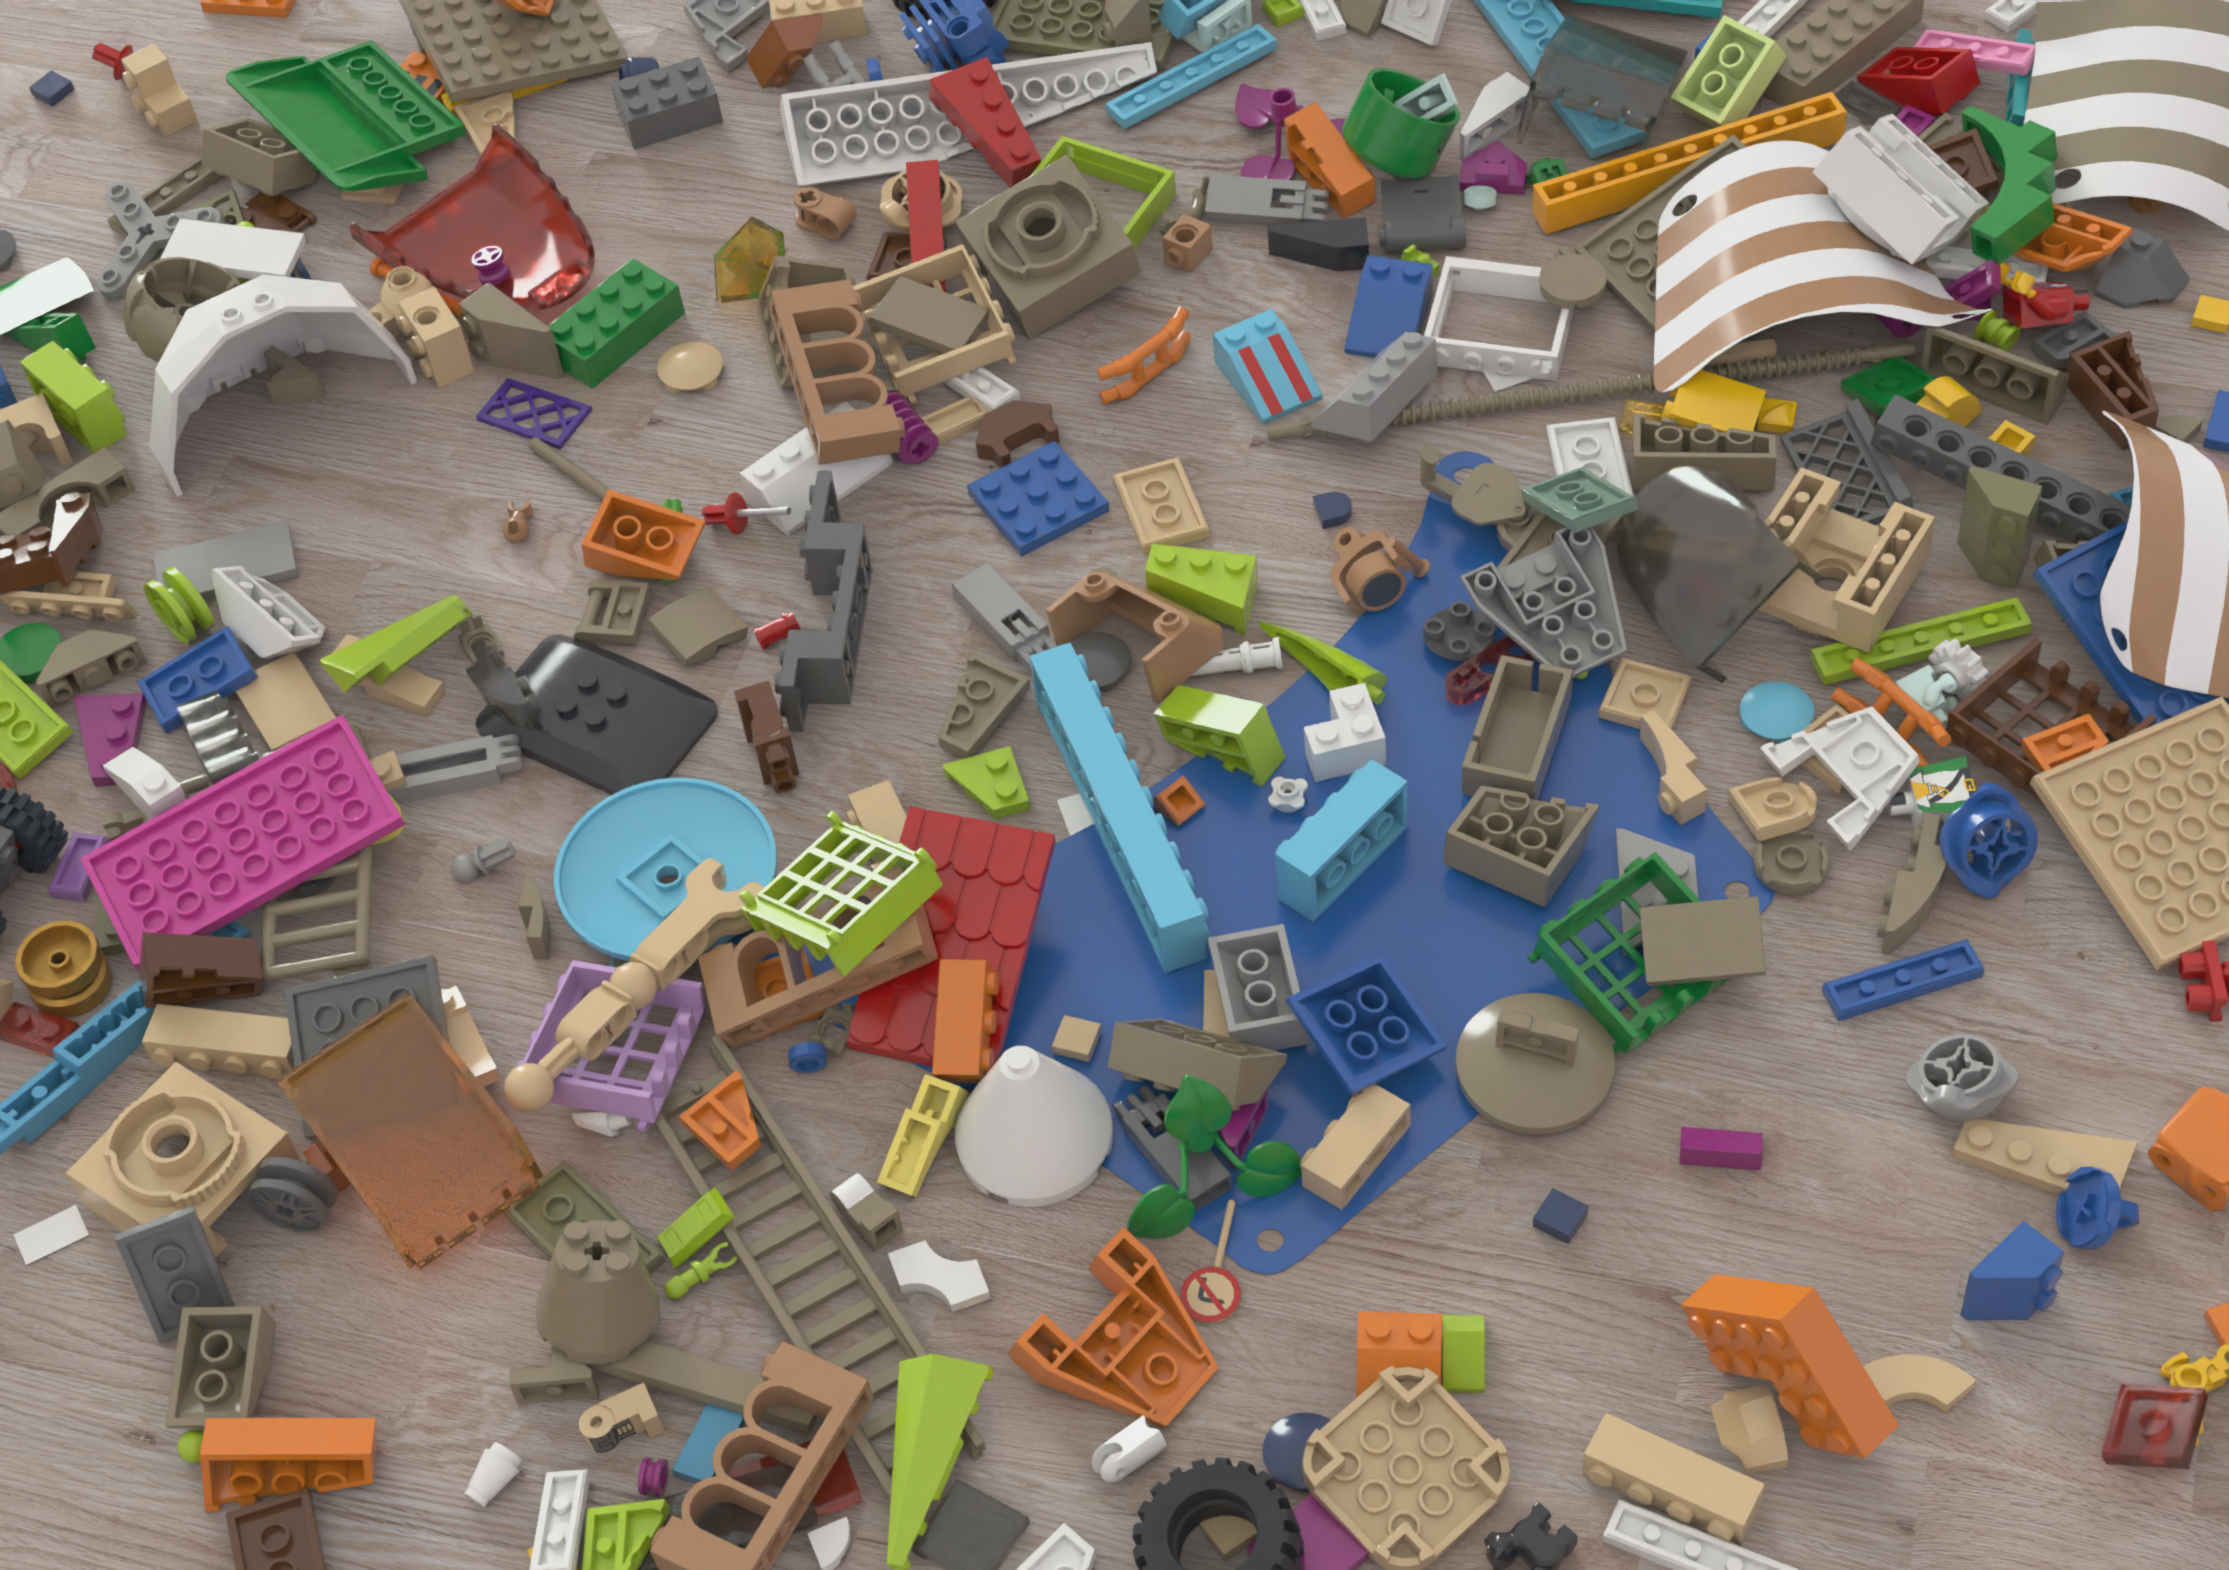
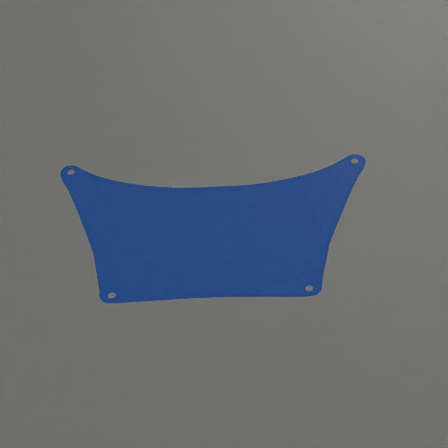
M1468 451L1455 452L1441 459L1436 466V473L1462 485L1454 478V473L1458 469H1474L1480 464L1494 462L1479 453ZM1432 492L1428 496L1422 523L1408 547L1420 559L1424 558L1429 561V571L1423 577L1418 578L1413 575L1412 569L1407 573L1398 566L1406 578V587L1401 597L1388 608L1379 611L1365 610L1344 636L1334 645V647L1362 660L1388 677L1387 683L1381 689L1385 692L1384 700L1378 705L1374 702L1372 703L1386 739V765L1384 767L1408 782V828L1313 922L1278 899L1275 852L1278 846L1284 840H1290L1300 830L1305 819L1309 816H1314L1324 806L1327 798L1334 792L1338 793L1348 783L1352 775L1348 774L1315 782L1305 755L1304 727L1331 721L1329 690L1310 671H1307L1275 701L1265 707L1286 758L1262 787L1252 783V775L1238 768L1232 773L1223 768V761L1207 754L1204 759L1199 756L1194 757L1149 788L1153 799L1184 775L1206 804L1179 826L1173 824L1163 814L1161 815L1166 824L1167 835L1165 836L1168 842L1174 841L1181 857L1179 865L1181 869H1188L1195 886L1193 893L1196 899L1202 897L1205 902L1209 919L1204 921L1207 924L1211 937L1284 924L1300 991L1383 954L1447 1045L1444 1051L1376 1083V1085L1410 1104L1411 1126L1343 1210L1302 1186V1173L1291 1186L1277 1194L1266 1197H1254L1245 1194L1238 1188L1236 1183L1237 1177L1242 1170L1230 1167L1223 1152L1213 1143L1210 1150L1231 1174L1232 1189L1195 1211L1193 1220L1188 1226L1218 1247L1227 1203L1229 1200H1234L1235 1208L1225 1253L1239 1266L1256 1273L1273 1274L1282 1272L1306 1257L1479 1114L1466 1099L1460 1088L1456 1074V1051L1464 1028L1481 1009L1508 996L1540 993L1567 999L1590 1013L1542 958L1532 964L1527 959V956L1534 951L1539 937L1537 932L1545 923L1551 919L1559 921L1565 917L1571 905L1581 898L1587 901L1593 897L1596 889L1611 877L1614 880L1618 879L1616 828H1623L1695 855L1698 898L1702 902L1729 899L1725 895V887L1733 881L1742 882L1750 889L1748 897L1758 896L1760 913L1771 904L1775 894L1773 890L1764 886L1756 877L1752 865L1753 857H1751L1707 804L1705 813L1682 825L1671 814L1667 815L1661 809L1658 795L1660 777L1662 776L1653 756L1640 740V729L1599 718V709L1614 676L1606 663L1589 670L1587 677L1583 679L1573 678L1572 700L1538 800L1547 802L1551 801V797L1566 799L1565 805L1583 808L1586 807V803L1600 805L1599 812L1579 860L1546 907L1443 864L1446 832L1473 797L1462 794V764L1469 744L1473 741V733L1500 657L1504 655L1533 661V691L1538 692L1540 663L1498 626H1496L1495 641L1491 649L1475 659L1464 661L1446 659L1435 654L1426 645L1423 637L1424 622L1437 612L1449 609L1450 605L1457 601L1466 602L1471 606L1472 610L1480 612L1460 581V576L1489 562H1493L1497 568L1509 552L1501 545L1497 537V526L1493 524L1477 526L1454 513L1451 502ZM1274 778L1304 779L1308 784V789L1303 793L1305 805L1291 813H1285L1272 807L1268 802V797L1273 793L1271 782ZM1152 807V810L1155 815L1160 813L1158 810ZM1092 824L1055 844L1002 1054L1015 1046H1027L1081 1073L1092 1081L1108 1103L1114 1131L1110 1156L1106 1155L1101 1165L1145 1195L1154 1187L1166 1183L1125 1134L1123 1123L1115 1114L1112 1105L1121 1101L1127 1110L1130 1111L1131 1108L1128 1106L1125 1097L1131 1093H1134L1140 1102L1143 1103L1144 1101L1138 1089L1144 1085L1148 1086L1156 1097L1163 1093L1170 1102L1179 1089L1176 1091L1160 1090L1153 1087L1154 1081L1147 1079L1143 1082L1122 1078L1123 1072L1108 1068L1114 1025L1116 1021L1163 1018L1203 1030L1204 970H1214L1207 942V959L1168 973L1164 972L1095 825ZM1620 904L1604 914V916L1622 934ZM1594 921L1576 934L1594 955L1614 941L1597 921ZM752 928L747 932L737 934L724 944L732 942L737 946L743 938L755 931ZM1569 940L1560 946L1577 966L1586 961ZM806 944L804 945L803 949L814 977L836 968L828 955L819 961L811 954ZM1643 945L1636 947V951L1644 958ZM1621 947L1601 961L1618 981H1621L1638 968L1629 956H1623V949ZM779 952L771 953L763 958L761 962L777 957L780 954ZM1593 967L1585 972V975L1602 993L1611 988ZM1644 974L1625 989L1636 1000L1655 986H1647L1646 975ZM859 994L841 1001V1009L844 1010L842 1003L846 1002L853 1004L855 1010ZM1618 994L1609 1000L1618 1011L1627 1006ZM1064 1015L1101 1024L1102 1032L1090 1062L1053 1054L1052 1044ZM834 1024V1026L846 1031L844 1026ZM1309 1035L1307 1045L1274 1050L1287 1054L1286 1063L1268 1087L1269 1108L1241 1161L1246 1162L1249 1152L1257 1145L1266 1141H1281L1291 1145L1302 1160L1304 1154L1310 1148H1316L1323 1140L1328 1125L1335 1119L1339 1120L1346 1112L1347 1105L1352 1096H1350ZM913 1063L932 1073L933 1067ZM979 1083L952 1084L960 1086L965 1090L970 1089L973 1091ZM1151 1125L1146 1127V1130L1154 1139L1165 1133L1163 1129L1155 1134ZM1266 1229H1276L1284 1237L1283 1245L1280 1249L1273 1252L1265 1251L1257 1243L1258 1235Z

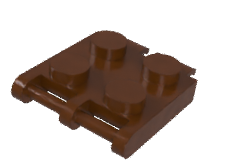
M260 191L245 203L246 206H249L247 209L241 207L244 220L252 223L255 228L298 233L308 224L313 225L317 222V218L312 212L282 195L269 196ZM229 219L227 221L229 225H234L237 223L235 219Z

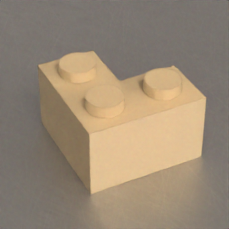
M155 44L121 59L126 71L122 73L123 79L128 88L134 92L131 100L139 113L144 112L145 118L152 129L158 128L166 138L198 122L190 98L176 83L168 59Z

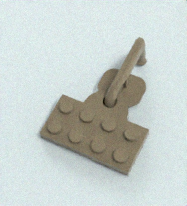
M1428 445L1422 449L1420 462V482L1422 486L1451 502L1454 513L1477 526L1490 524L1497 526V537L1501 545L1509 551L1496 568L1497 570L1552 545L1555 532L1565 528L1564 525L1523 501L1518 478L1514 473L1494 463H1483L1475 467L1462 485H1459L1436 473V464L1441 459V453L1437 447ZM1628 514L1592 526L1604 546Z

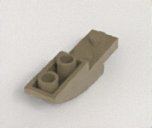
M1925 812L1923 826L1914 827L1911 849L1918 850L1917 856L1908 857L1906 871L1898 869L1895 884L1887 883L1883 906L1890 907L1889 915L1881 913L1877 932L1878 937H1884L1882 953L1891 954L1903 945L1918 930L1936 903L1947 869V863L1941 853L1940 845H1935L1941 816L1939 814Z

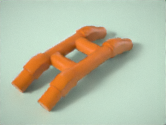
M1178 307L1173 317L1162 327L1161 331L1130 354H1126L1110 364L1097 368L1100 381L1115 376L1120 377L1130 372L1132 376L1131 379L1128 378L1124 382L1114 385L1115 387L1100 391L1099 396L1103 404L1132 397L1142 386L1170 365H1174L1181 360L1191 340V335L1186 331H1182L1184 323L1189 316V311L1186 308ZM1168 341H1173L1168 348ZM1155 352L1156 360L1144 368L1143 360Z
M1857 657L1849 669L1864 678V681L1871 684L1878 691H1881L1872 707L1882 717L1892 702L1903 709L1907 716L1896 732L1918 754L1920 763L1916 768L1930 765L1921 750L1908 740L1919 725L1940 747L1947 746L1951 742V736L1945 730L1943 723L1932 712H1928L1896 685L1886 673ZM1840 687L1836 688L1830 698L1844 707L1850 714L1870 707L1863 700L1852 696Z

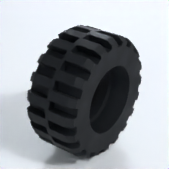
M1216 1457L1215 1464L1207 1465L1204 1459L1192 1461L1193 1468L1182 1472L1181 1468L1178 1467L1169 1473L1171 1480L1165 1485L1160 1481L1157 1482L1150 1490L1153 1500L1151 1503L1143 1501L1137 1512L1142 1523L1134 1524L1132 1538L1136 1544L1133 1549L1134 1560L1139 1570H1185L1181 1564L1180 1555L1188 1535L1201 1522L1219 1516H1235L1245 1519L1255 1526L1258 1534L1252 1553L1235 1570L1303 1569L1300 1557L1304 1555V1542L1300 1534L1301 1529L1286 1494L1282 1488H1277L1274 1479L1265 1471L1257 1474L1254 1465L1241 1460L1238 1462L1237 1467H1234L1230 1458Z

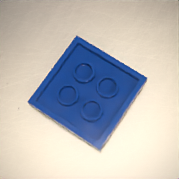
M1055 441L967 485L969 496L1021 557L1110 511L1109 502Z

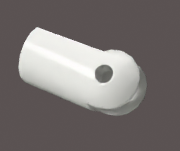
M1143 1415L1095 1450L1091 1462L1092 1469L1095 1473L1101 1474V1478L1105 1482H1119L1165 1450L1167 1443L1159 1429L1147 1426L1145 1416Z

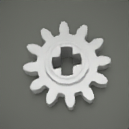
M1957 639L1951 642L1944 640L1928 656L1929 660L1935 664L1931 668L1935 672L1937 681L1946 673L1954 678L1957 689L1948 693V695L1953 696L1957 693L1960 701L1987 680L1984 676L1989 671L1983 667L1982 658L1972 651L1968 644L1961 648Z

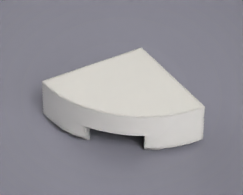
M847 1517L807 1533L821 1570H834L840 1564V1559L844 1556L849 1546L851 1529Z

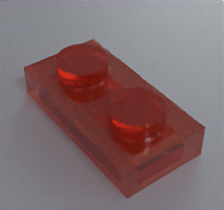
M14 1002L0 1021V1040L55 1058L53 1048L80 1028V1026L75 1021Z

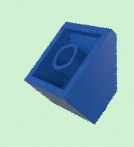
M2023 1221L1969 1273L1960 1315L1966 1320H2028L2038 1309L2042 1312L2045 1311L2058 1294L2055 1286L2063 1274L2060 1266L2064 1251Z

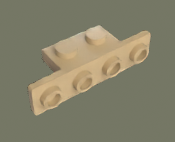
M76 572L77 575L67 587L62 588L59 580L46 583L43 592L15 590L0 594V598L9 606L11 611L22 615H28L30 612H41L51 617H60L61 614H68L85 620L91 619L92 616L104 617L113 622H122L123 619L136 620L138 612L126 600L112 598L117 580L111 574Z

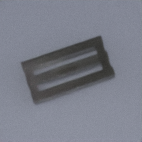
M1851 81L1834 94L1847 111V115L1870 128L1879 118L1890 114L1896 117L1903 110L1854 81Z

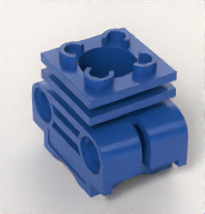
M919 0L930 19L926 21L914 4L910 6L909 9L920 25L917 28L904 11L899 14L905 24L901 29L908 41L914 38L917 43L913 48L923 64L929 61L933 66L929 70L930 73L945 71L943 67L946 65L951 70L957 69L958 67L954 62L956 58H958L963 66L985 57L989 59L991 65L1007 62L1001 52L1009 47L1010 44L1003 33L994 27L993 16L982 0Z

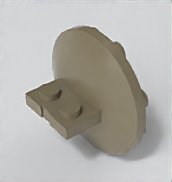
M1524 993L1499 999L1487 1005L1473 1016L1464 1028L1457 1045L1456 1074L1464 1096L1477 1112L1493 1124L1515 1132L1543 1135L1565 1131L1583 1123L1603 1105L1610 1093L1614 1080L1615 1054L1607 1032L1600 1022L1587 1010L1576 1003L1558 996Z

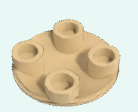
M686 342L672 347L663 354L658 362L657 372L660 380L665 384L666 390L670 393L700 388L710 390L718 383L717 377L722 371L723 359L720 352L712 345L703 342Z

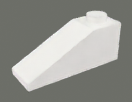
M1508 72L1489 82L1483 88L1460 132V158L1464 160L1533 115L1534 89Z
M135 747L130 748L103 765L106 773L149 820L186 800L181 785L161 764Z

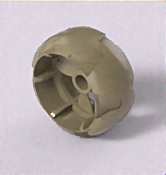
M167 257L149 263L143 271L137 272L127 288L123 307V319L127 335L132 341L138 343L140 350L147 357L159 363L187 309L241 285V283L229 271L211 262L184 257ZM174 307L173 313L163 308Z

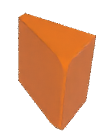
M1184 775L1153 798L1154 808L1176 826H1179L1206 805Z

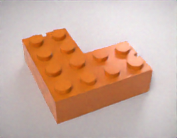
M1714 1274L1681 1304L1682 1309L1689 1318L1687 1322L1690 1329L1698 1337L1706 1339L1703 1342L1709 1350L1708 1356L1712 1364L1722 1372L1771 1380L1780 1394L1779 1401L1781 1405L1794 1416L1801 1428V1437L1812 1448L1866 1458L1899 1426L1815 1288Z

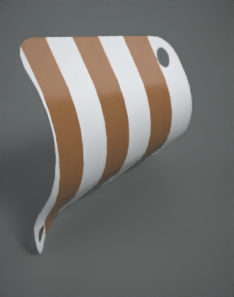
M1785 140L1755 144L1724 156L1709 165L1672 197L1661 215L1657 243L1653 383L1658 392L1672 391L1689 380L1713 358L1741 340L1771 326L1802 317L1837 312L1874 313L1918 325L1941 327L1980 315L1992 309L1979 310L1959 303L1945 291L1934 270L1926 263L1925 260L1927 258L1911 265L1907 260L1893 256L1888 249L1879 245L1860 231L1843 213L1837 202L1829 196L1827 186L1812 173L1829 151L1800 141ZM1689 195L1697 196V202L1691 210L1681 216L1673 215V209L1679 201ZM1957 314H1975L1963 319L1951 317Z
M2102 411L2105 416L2118 424L2126 435L2133 455L2134 468L2132 506L2126 532L2100 593L2102 619L2110 644L2120 662L2137 675L2165 686L2229 698V460L2122 416ZM2111 628H2116L2124 634L2127 640V649L2125 651H2121L2116 645Z

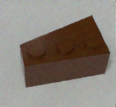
M2130 331L2071 353L2066 372L2070 374L2067 387L2122 450L2130 448L2126 435L2119 425L2105 416L2102 411L2122 416L2155 430L2159 407L2148 378H2144L2141 370L2139 354H2136L2132 345L2133 338Z
M142 932L139 974L145 1008H154L157 1004L182 1005L261 995L263 975L257 940L255 938Z

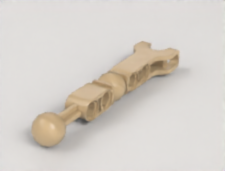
M707 858L700 863L686 878L687 898L640 943L635 953L633 952L629 956L630 962L617 967L611 975L609 982L604 980L600 987L588 993L561 1020L555 1033V1039L558 1044L538 1064L524 1063L509 1072L504 1084V1094L507 1101L514 1109L525 1113L536 1112L546 1107L553 1097V1080L578 1055L589 1061L596 1059L637 1017L636 1010L648 1006L655 998L657 990L662 992L667 985L676 981L720 937L737 935L752 929V926L741 910V907L746 903L741 901L739 894L747 890L756 899L757 894L765 887L757 882H749L737 891H722L726 886L724 864L713 858Z

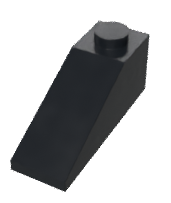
M1366 217L1267 226L1269 255L1333 271L1363 269L1367 255H1369Z

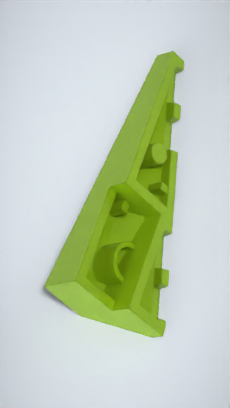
M934 1353L899 1361L887 1566L892 1570H909L911 1563L907 1557L916 1536H923L928 1525L925 1523L924 1518L932 1500L939 1501L964 1443L960 1437L969 1415L976 1416L980 1404L976 1399L984 1381H991L994 1370L989 1365Z

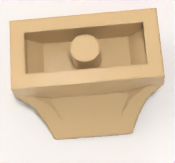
M1767 1385L1726 1393L1722 1400L1710 1405L1721 1446L1730 1450L1741 1459L1745 1475L1788 1467L1789 1458L1784 1430L1773 1394Z

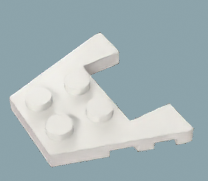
M1872 706L1826 722L1827 727L1810 733L1801 731L1791 735L1792 739L1776 745L1770 742L1760 747L1764 758L1782 777L1815 755L1856 799L1827 820L1829 829L1849 851L1856 846L1920 763L1918 754Z

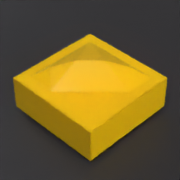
M1764 398L1760 409L1757 431L1780 434L1793 431L1797 402Z

